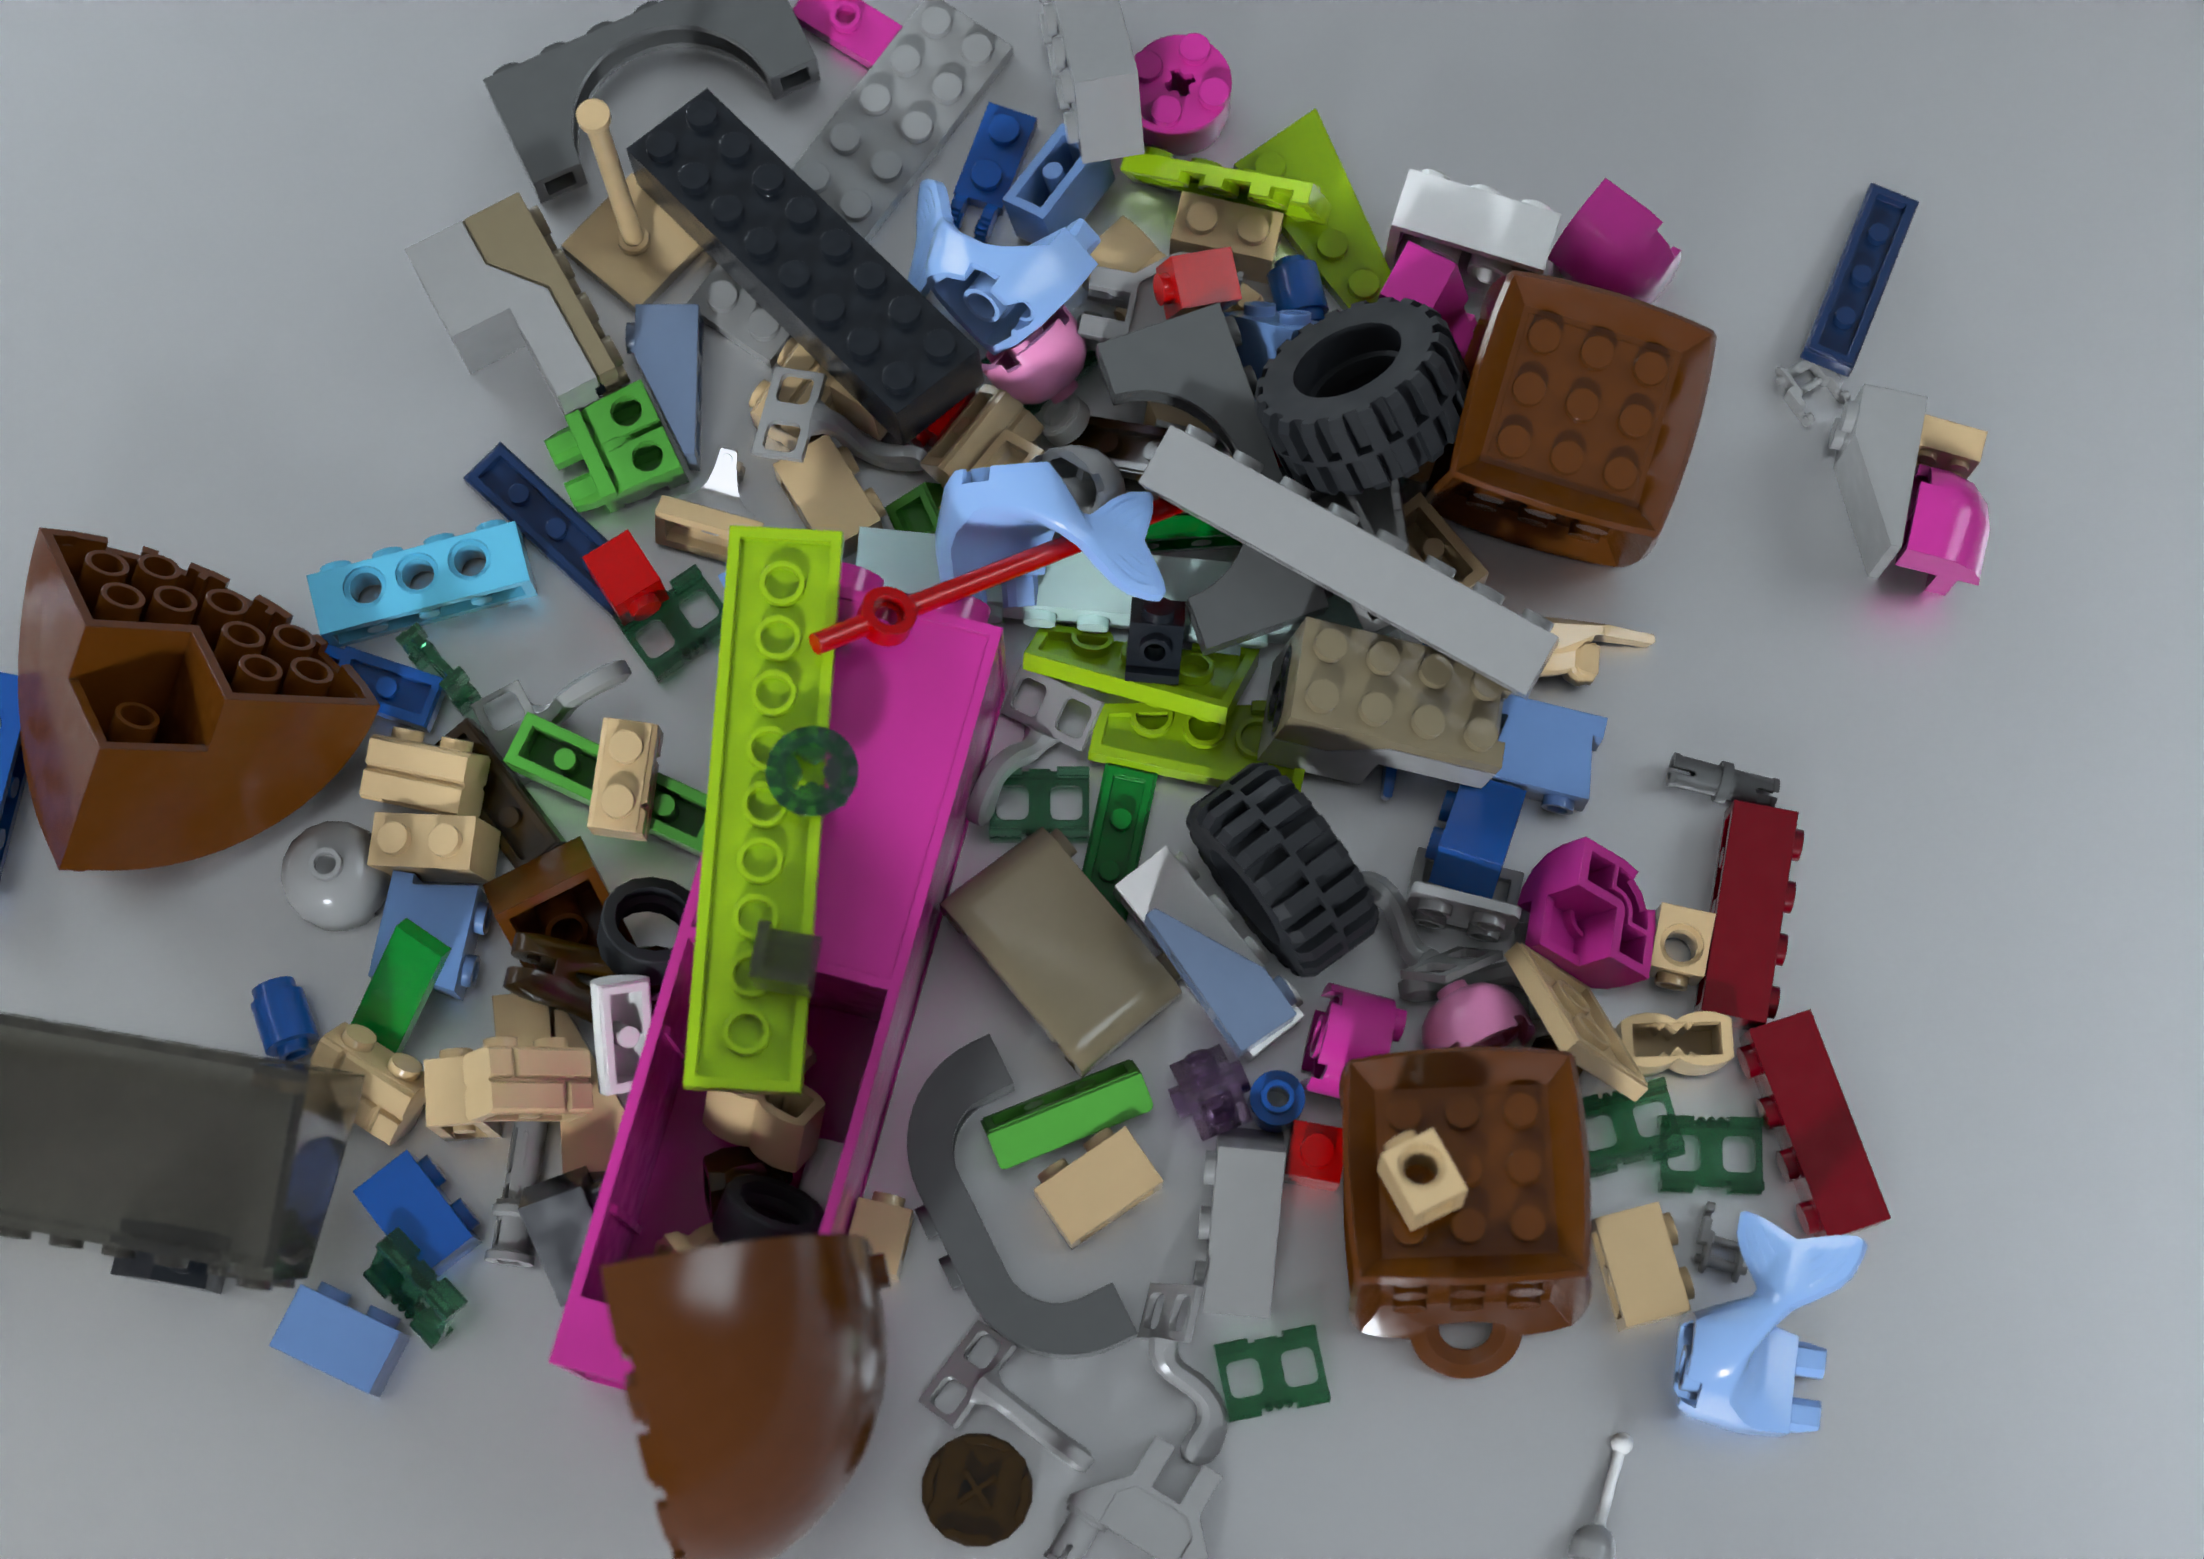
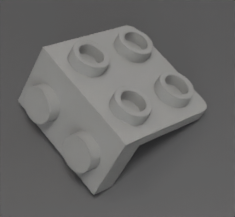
M1418 847L1405 899L1406 905H1408L1414 916V923L1432 929H1445L1446 924L1466 928L1467 936L1484 942H1498L1499 937L1508 939L1520 920L1522 908L1517 906L1524 872L1502 868L1493 898L1489 899L1428 882L1434 860L1425 858L1426 848Z

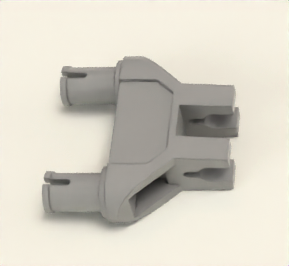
M1189 252L1174 253L1136 273L1096 266L1091 273L1087 299L1125 308L1127 313L1125 321L1082 313L1078 334L1085 338L1087 350L1096 352V347L1099 343L1166 321L1164 306H1160L1157 303L1154 295L1153 278L1157 274L1155 268L1170 256L1187 254ZM1241 271L1237 272L1240 288L1244 272Z
M1156 1435L1133 1475L1070 1494L1066 1501L1068 1503L1066 1509L1070 1511V1514L1048 1551H1045L1043 1556L1048 1559H1060L1067 1545L1071 1544L1072 1549L1066 1559H1083L1099 1530L1105 1533L1108 1528L1156 1559H1208L1200 1515L1223 1476L1203 1464L1181 1503L1175 1502L1153 1488L1154 1483L1175 1449V1446Z

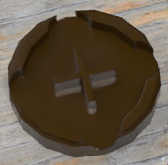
M967 1433L947 1442L930 1458L922 1477V1503L930 1522L945 1538L966 1547H989L1008 1539L1024 1523L1033 1502V1479L1025 1459L1009 1442L991 1434Z

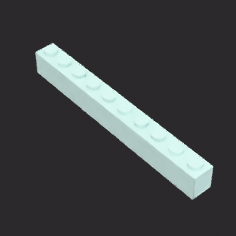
M870 527L859 528L856 566L879 575L884 580V586L897 588L909 596L940 584L935 534ZM1083 552L1047 565L1045 574L1037 576L1038 594L1037 605L1003 608L1001 584L986 589L987 604L991 608L987 623H999L1002 621V617L1024 619L1023 623L1034 628H1052L1055 626V623L1077 624L1078 630L1087 633H1106L1109 631V628L1129 629L1131 601L1134 596L1128 595L1115 587L1091 563ZM1152 555L1164 580L1166 588L1164 598L1174 601L1187 602L1189 597L1213 585L1233 564V562ZM1335 594L1327 599L1329 608L1325 614L1314 617L1364 630L1351 603ZM1185 608L1183 639L1188 642L1198 643ZM1302 622L1237 645L1245 648L1259 649L1267 647L1268 643L1287 644Z

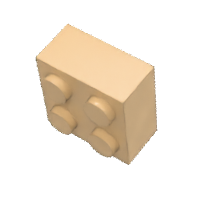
M1925 414L1916 466L1922 464L1951 471L1967 479L1981 461L1988 432Z

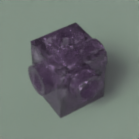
M1220 1044L1209 1049L1193 1051L1183 1060L1169 1065L1177 1086L1167 1090L1180 1120L1190 1116L1202 1141L1253 1120L1243 1094L1251 1091L1246 1073L1239 1060L1229 1063Z

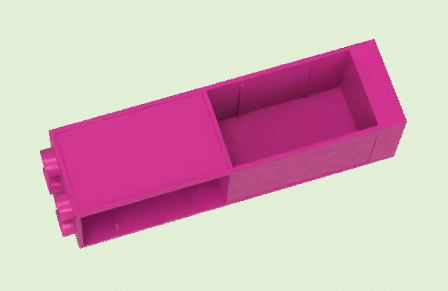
M842 562L838 623L855 617L864 596L870 590L884 586V580L879 575L860 566ZM968 596L917 616L908 638L899 645L880 646L864 637L836 648L806 1040L815 1051L817 1062L804 1073L803 1085L814 1090L826 1103L819 1138L843 1143L844 1146L819 1234H849L858 1197H864L942 922L943 914L941 913L939 903L949 896L970 823L966 817L969 797L978 776L986 766L1000 711L1008 689L1003 628L987 624L991 608L988 604L973 596ZM878 619L885 624H889L886 620ZM702 853L548 1362L581 1379L625 1390V1374L634 1371L630 1359H623L619 1346L615 1347L600 1266L654 1256L655 1245L665 1234L679 1231L688 1236L698 1228L713 1222V1220H710L705 1203L703 1157L721 1148L739 1146L719 1138L702 1122L707 1091L686 1090L683 1087ZM805 1163L796 1173L793 1172V1180L790 1184L796 1188L799 1187Z

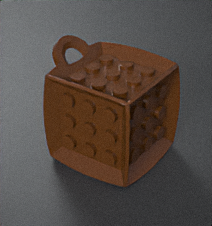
M1513 270L1498 278L1491 285L1482 303L1480 317L1473 332L1474 335L1463 359L1471 379L1460 418L1456 441L1454 444L1448 443L1444 447V454L1436 459L1428 481L1426 500L1440 516L1507 542L1589 563L1612 567L1632 565L1645 558L1656 545L1677 495L1701 420L1712 371L1717 336L1712 329L1697 322L1617 292L1557 277Z
M1452 1047L1394 1052L1351 1059L1343 1068L1340 1076L1339 1097L1343 1113L1344 1236L1350 1291L1349 1317L1352 1325L1361 1333L1380 1337L1411 1339L1417 1356L1429 1368L1445 1376L1469 1379L1488 1375L1507 1364L1519 1348L1522 1335L1550 1332L1575 1324L1589 1307L1592 1292L1590 1275V1160L1583 1098L1575 1057L1568 1051L1548 1049ZM1434 1127L1466 1184L1468 1191L1462 1207L1410 1231L1377 1171L1381 1153L1386 1151L1384 1145L1395 1136L1408 1130H1415L1417 1135ZM1415 1164L1404 1169L1406 1177L1415 1184L1425 1185L1435 1180L1431 1170L1423 1165ZM1459 1322L1492 1323V1332L1489 1338L1480 1346L1472 1349H1459L1444 1341L1439 1331V1325Z

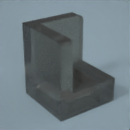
M759 919L748 975L754 988L812 998L823 942L821 936L777 930L771 921Z

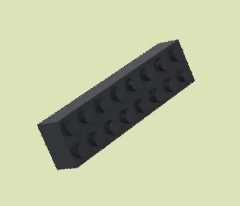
M706 88L626 148L637 184L903 446L984 383L979 349L709 89Z

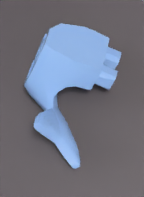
M925 179L920 182L918 191L917 239L907 281L925 298L932 290L939 302L980 345L995 356L1017 345L1041 327L1078 290L1098 265L1090 254L1101 242V239L1084 219L1079 218L1070 223L1067 228L1063 227L1029 246H998L983 243L960 232L955 227L945 185L936 180Z
M1050 462L994 465L970 469L971 471L968 472L967 469L955 470L946 483L935 532L936 558L940 583L1051 541L1055 532H1058L1079 547L1091 563L1115 587L1126 594L1159 602L1164 597L1166 592L1164 580L1145 542L1153 513V495L1151 492H1128L1111 499L1095 512L1085 514L1081 511L1061 476ZM1046 566L1001 583L1003 608L1037 605V576L1045 574ZM986 590L971 595L987 604Z
M1748 1211L1741 1212L1737 1228L1738 1244L1741 1255L1756 1284V1291L1749 1297L1691 1312L1681 1320L1677 1332L1673 1369V1389L1679 1397L1676 1405L1690 1418L1728 1431L1747 1435L1781 1437L1789 1433L1818 1431L1820 1428L1821 1401L1793 1397L1795 1377L1823 1379L1827 1350L1808 1342L1799 1341L1798 1335L1776 1326L1797 1308L1814 1302L1844 1286L1855 1275L1865 1257L1868 1245L1862 1238L1852 1235L1796 1239L1759 1215Z

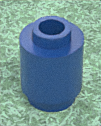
M1300 254L1285 256L1274 263L1275 268L1267 274V281L1273 303L1276 304V311L1305 310L1311 312V320L1319 322L1325 319L1324 315L1328 313L1329 307L1317 263L1314 260L1305 259Z
M290 976L273 978L254 987L252 990L254 1001L250 1004L266 1055L279 1057L281 1062H291L312 1052L311 1046L319 1040V1034L304 989L297 986L295 979Z
M1273 1070L1262 1074L1254 1082L1249 1094L1247 1107L1250 1118L1255 1125L1267 1132L1278 1133L1290 1129L1294 1119L1298 1120L1304 1108V1088L1294 1075L1286 1071ZM1271 1091L1280 1092L1288 1098V1102L1282 1107L1272 1106L1268 1102L1267 1094Z

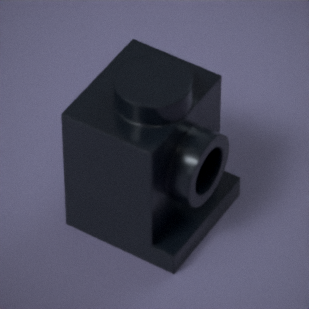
M1132 597L1124 681L1178 686L1185 629L1186 601H1174L1163 597L1159 602Z

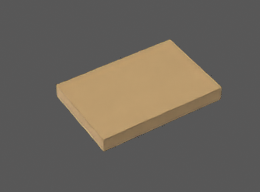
M1516 942L1504 956L1559 1051L1570 1052L1575 1057L1576 1065L1636 1102L1649 1089L1648 1083L1589 986L1522 942Z

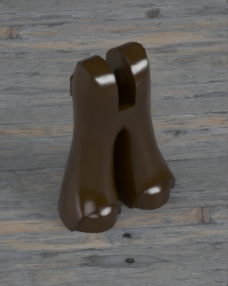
M517 932L514 936L511 955L518 960L550 968L552 973L549 974L527 967L510 966L506 970L503 987L518 997L556 1008L593 1024L590 986L577 978L591 981L596 978L617 974L612 972L601 958L598 946L576 943L543 934ZM661 946L638 947L652 951L669 949ZM662 984L650 986L651 998L660 992ZM651 1000V1004H652V1016H653V1013H654V1010H655V1006H656V1003H657V1001H653V1000Z

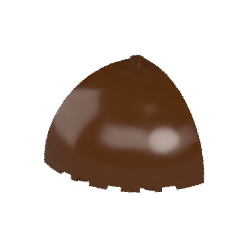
M39 527L27 575L22 607L18 654V704L21 745L30 795L42 832L59 870L77 872L87 870L117 871L169 866L225 850L254 837L299 809L335 777L363 741L371 728L380 704L368 685L350 664L341 665L340 667L325 652L329 644L319 634L312 635L304 628L290 625L293 615L259 594L252 601L228 589L229 578L192 562L188 570H184L170 558L158 555V550L146 546L142 547L141 554L138 555L107 547L108 537Z
M813 1234L714 1245L600 1266L615 1347L619 1346L623 1359H630L634 1371L625 1374V1393L634 1422H641L642 1426H647L648 1432L637 1434V1442L647 1480L651 1481L654 1489L660 1488L665 1493L666 1499L655 1501L656 1511L665 1539L669 1541L673 1559H774L806 1535L830 1510L848 1486L865 1455L874 1433L883 1401L887 1373V1329L881 1290L891 1288L885 1254L873 1255L870 1242L865 1237L858 1235Z

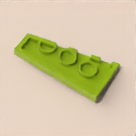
M1315 108L1237 161L1233 169H1252L1271 176L1311 182L1321 188L1320 192L1332 205L1327 226L1284 216L1281 233L1298 254L1303 255L1305 259L1314 260L1317 263L1322 285L1342 310L1351 308V305L1364 300L1369 303L1377 302L1391 271L1319 113Z
M1144 146L1145 154L1123 157L1120 171L1133 182L1181 193L1182 191L1281 212L1287 217L1326 226L1328 223L1332 205L1320 192L1321 188L1311 182L1271 176L1246 168L1241 170L1226 168L1214 161L1198 157H1192L1191 161L1172 158V153L1149 146Z
M1055 625L1052 628L1038 629L1024 651L1023 670L1045 675L1055 680H1063L1092 688L1100 693L1114 694L1143 702L1151 707L1165 708L1194 716L1201 721L1226 725L1258 667L1260 649L1241 647L1240 655L1211 653L1203 656L1199 643H1192V650L1182 649L1178 686L1124 681L1127 641H1113V635L1110 631L1106 633H1087L1078 630L1077 627Z
M1255 700L1251 702V705H1236L1226 725L1201 721L1194 716L1165 708L1151 707L1144 703H1105L1093 730L1088 760L1104 764H1115L1156 773L1161 776L1218 787L1250 763H1265L1257 761L1266 700ZM1268 763V765L1276 767L1282 776L1286 775L1301 793L1305 769H1291Z

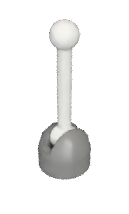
M1618 1432L1611 1439V1447L1614 1452L1594 1524L1585 1525L1576 1531L1571 1539L1567 1557L1570 1559H1614L1616 1542L1611 1532L1605 1527L1624 1455L1633 1448V1440L1625 1432Z

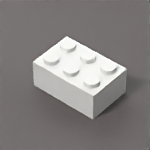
M1409 168L1391 224L1384 258L1388 266L1394 268L1409 240L1456 263L1465 289L1486 296L1488 289L1498 278L1513 270L1543 275L1562 214L1551 211L1548 205L1537 200L1526 199L1518 201L1501 196L1496 189L1487 185L1475 184L1468 186L1451 181L1447 175L1436 170L1424 169L1417 171Z

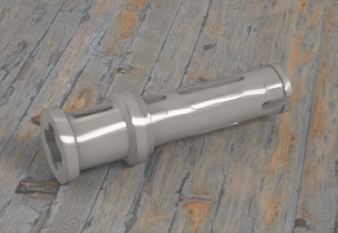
M514 1122L502 1198H498L492 1208V1214L497 1218L492 1249L485 1252L484 1260L487 1262L513 1267L534 1266L535 1257L530 1254L532 1240L518 1211V1206L524 1188L537 1184L539 1181L548 1122Z

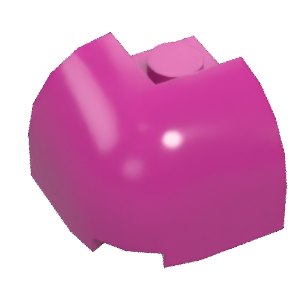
M1605 177L1564 229L1552 248L1548 260L1559 267L1560 274L1566 280L1617 292L1653 304L1673 280L1681 262V250L1674 246L1670 248L1666 240L1657 231L1663 222L1656 215Z
M1922 464L1915 468L1902 548L1897 553L1895 565L1928 573L1924 591L1945 596L1957 581L1979 586L1989 539L1990 521L1988 504L1974 483L1951 471Z
M1588 837L1568 842L1547 853L1532 869L1522 887L1517 906L1530 913L1525 945L1589 986V988L1610 989L1649 979L1656 932L1655 910L1646 909L1642 892L1634 881L1638 871L1625 859Z

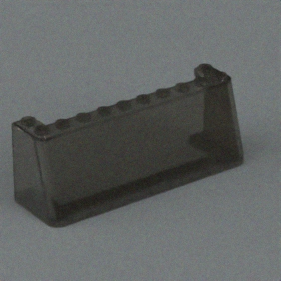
M0 1011V1236L31 1239L32 1231L49 1234L48 1244L58 1247L83 1249L84 1241L102 1244L101 1254L112 1257L134 1259L136 1258L137 1251L155 1254L153 1263L161 1266L188 1268L189 1260L207 1263V1274L237 1278L236 1285L243 1288L265 1291L272 1290V1286L294 1288L296 1279L308 1278L360 1103L365 1074Z

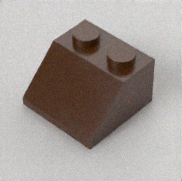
M581 836L482 885L493 914L511 947L517 932L543 934L576 943L598 946L597 934L604 901L611 893ZM621 919L618 927L619 932L628 942L637 946L624 919ZM519 960L522 967L540 970L549 974L552 973L550 968Z

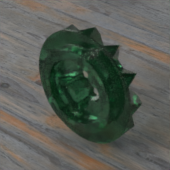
M820 726L800 727L785 734L772 748L766 763V780L769 790L779 806L795 813L800 818L803 816L825 817L837 808L845 806L848 798L858 786V761L851 745L837 732ZM798 756L803 762L807 760L814 766L820 761L824 762L831 756L826 761L827 765L822 770L829 788L826 789L822 784L819 786L816 782L810 781L805 786L801 785L796 789L803 777L796 757Z

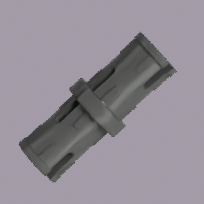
M1676 752L1670 760V768L1689 772L1690 775L1672 771V773L1667 772L1666 786L1668 787L1674 786L1710 795L1712 802L1724 804L1726 800H1739L1775 807L1776 797L1757 793L1756 790L1779 793L1780 779L1768 778L1736 770L1734 763L1721 761L1719 765L1686 757Z

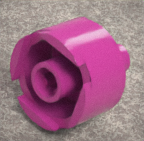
M1199 33L1170 35L1151 42L1134 56L1138 70L1144 143L1150 147L1154 145L1167 150V152L1176 156L1198 153L1211 146L1217 140L1227 122L1232 90V76L1228 63L1218 49L1211 45L1205 36Z
M1329 982L1321 996L1330 998V1002L1326 1012L1319 1010L1314 1012L1302 1059L1301 1070L1311 1072V1077L1302 1080L1301 1084L1306 1091L1340 1099L1339 1082L1345 1065L1351 1059L1390 1053L1392 1041L1399 1042L1403 1035L1407 1011L1396 1008L1394 999Z

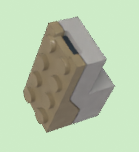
M519 192L464 219V221H460L404 249L425 292L470 374L527 346L564 416L578 409L581 412L585 407L621 389L622 386L630 382L622 365L624 362L609 335L605 336L598 322L600 319L585 291L581 292L574 278V271L561 248L557 249L550 235L551 230L539 207L535 205L528 209Z
M1307 616L1273 661L1257 761L1291 769H1305L1307 773L1358 785L1379 764L1482 789L1502 768L1505 742L1498 741L1503 702L1512 692L1430 646Z

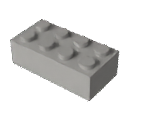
M1039 0L1040 4L1048 2V4L1043 5L1044 13H1040V23L1044 44L1051 43V45L1047 46L1052 77L1059 76L1058 79H1055L1060 110H1070V112L1063 113L1068 144L1078 143L1082 164L1145 154L1138 70L1120 1Z

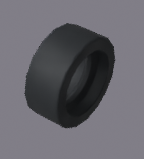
M645 877L632 879L612 891L604 901L597 934L600 956L612 972L617 975L636 974L649 977L650 986L663 983L673 947L658 951L638 948L628 942L619 932V923L621 919L633 913L653 912L668 917L680 926L689 897V890L671 880Z
M744 1175L733 1178L726 1185L713 1217L712 1230L722 1244L785 1236L819 1234L825 1212L820 1204L806 1192L787 1182L767 1176Z

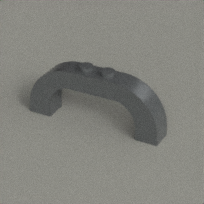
M987 1034L947 1057L926 1080L913 1105L907 1132V1154L913 1181L924 1204L914 1209L927 1238L930 1239L939 1235L948 1255L938 1260L952 1289L963 1285L976 1311L998 1334L1020 1349L1049 1358L1078 1359L1105 1353L1137 1338V1331L1113 1282L1082 1298L1065 1303L1044 1302L1024 1293L1007 1273L956 1168L955 1144L966 1120L981 1107L1015 1091L1014 1082L990 1034Z

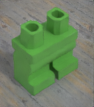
M641 379L590 404L581 412L578 409L565 415L568 427L559 430L544 440L558 470H562L583 459L585 460L590 472L564 483L567 493L578 513L593 510L605 504L609 511L613 513L626 507L625 504L639 501L656 490L666 486L671 490L689 482Z

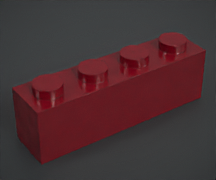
M1734 800L1725 811L1709 912L1715 913L1716 917L1705 976L1697 985L1693 1012L1711 1011L1724 1014L1732 1018V1027L1744 1030L1766 1024L1767 1018H1775L1780 1000V987L1773 986L1775 965H1783L1788 948V934L1780 933L1783 913H1791L1796 895V882L1788 881L1791 861H1799L1804 842V830L1796 829L1799 812Z
M1811 1009L1749 1029L1739 1038L1742 1046L1737 1048L1738 1060L1744 1075L1748 1079L1754 1077L1761 1096L1756 1101L1757 1110L1766 1130L1773 1129L1781 1148L1780 1151L1776 1152L1777 1163L1787 1183L1794 1182L1801 1203L1796 1204V1212L1806 1235L1813 1234L1814 1238L1850 1235L1891 1219Z

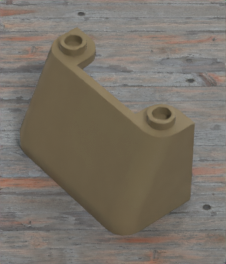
M1040 827L956 889L939 905L943 916L959 934L962 933L964 936H968V942L971 947L983 957L1046 1032V1035L1053 1044L1057 1041L1058 1048L1065 1055L1064 1059L1080 1078H1083L1182 994V990L1177 984L1182 977L1164 952H1161L1157 957L1151 953L1071 859L1077 851L1067 837L1058 828L1049 833L1046 829Z

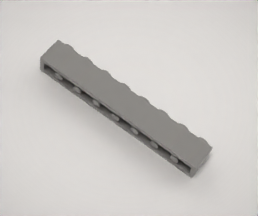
M1188 424L1186 430L1182 431L1170 425L1139 480L1140 485L1145 490L1527 700L1559 643V637L1551 633L1554 626L1553 622L1525 608L1520 616L1503 607L1502 603L1506 597L1480 582H1476L1473 589L1453 579L1457 572L1453 567L1430 555L1427 556L1424 563L1405 553L1409 545L1408 543L1381 528L1376 536L1356 526L1360 520L1359 516L1336 503L1331 502L1327 510L1308 500L1312 491L1293 479L1283 476L1280 483L1271 480L1261 474L1265 466L1251 456L1236 450L1232 458L1213 448L1217 439L1198 427Z

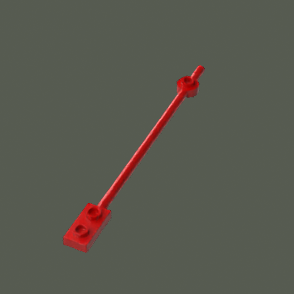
M1272 448L1273 451H1274V454H1275V457H1276V460H1277V462H1278L1279 467H1282V464H1281V462H1280V460H1279V458H1278V456H1277V454H1276L1274 448ZM1161 498L1153 501L1150 525L1185 511ZM1061 536L909 596L894 587H876L864 596L855 617L811 633L809 635L810 646L815 654L820 655L864 637L880 646L899 645L908 638L917 616L1082 551L1074 543ZM878 619L886 620L889 624H885Z

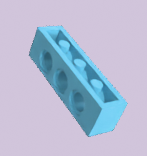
M490 520L479 524L474 532L459 536L451 533L437 534L425 539L424 545L405 550L401 547H388L374 552L371 559L356 563L340 560L323 565L320 568V572L306 575L321 637L331 645L343 647L537 596L538 593L524 537L515 521L507 523L505 520ZM473 558L486 560L485 567L480 573L473 576L461 574L462 568L467 561ZM425 571L434 573L433 580L427 587L419 590L410 588L411 580L418 573ZM371 585L382 586L381 593L376 600L370 603L358 602L359 595L364 588Z

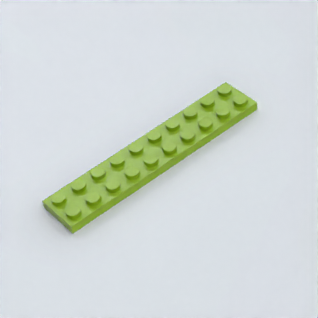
M730 525L683 1087L686 1090L802 1096L836 655V649L820 655L815 654L809 643V635L838 623L844 549L843 531Z

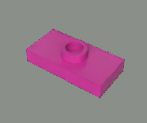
M799 0L792 9L802 28L868 69L874 65L903 28L902 25L862 0Z

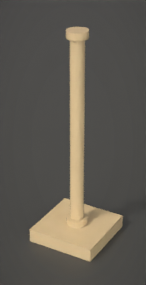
M587 99L578 106L576 118L580 128L588 134L608 198L570 235L561 247L564 254L635 313V304H653L704 249L637 184L633 173L625 179L609 129L611 124L609 107L600 99Z

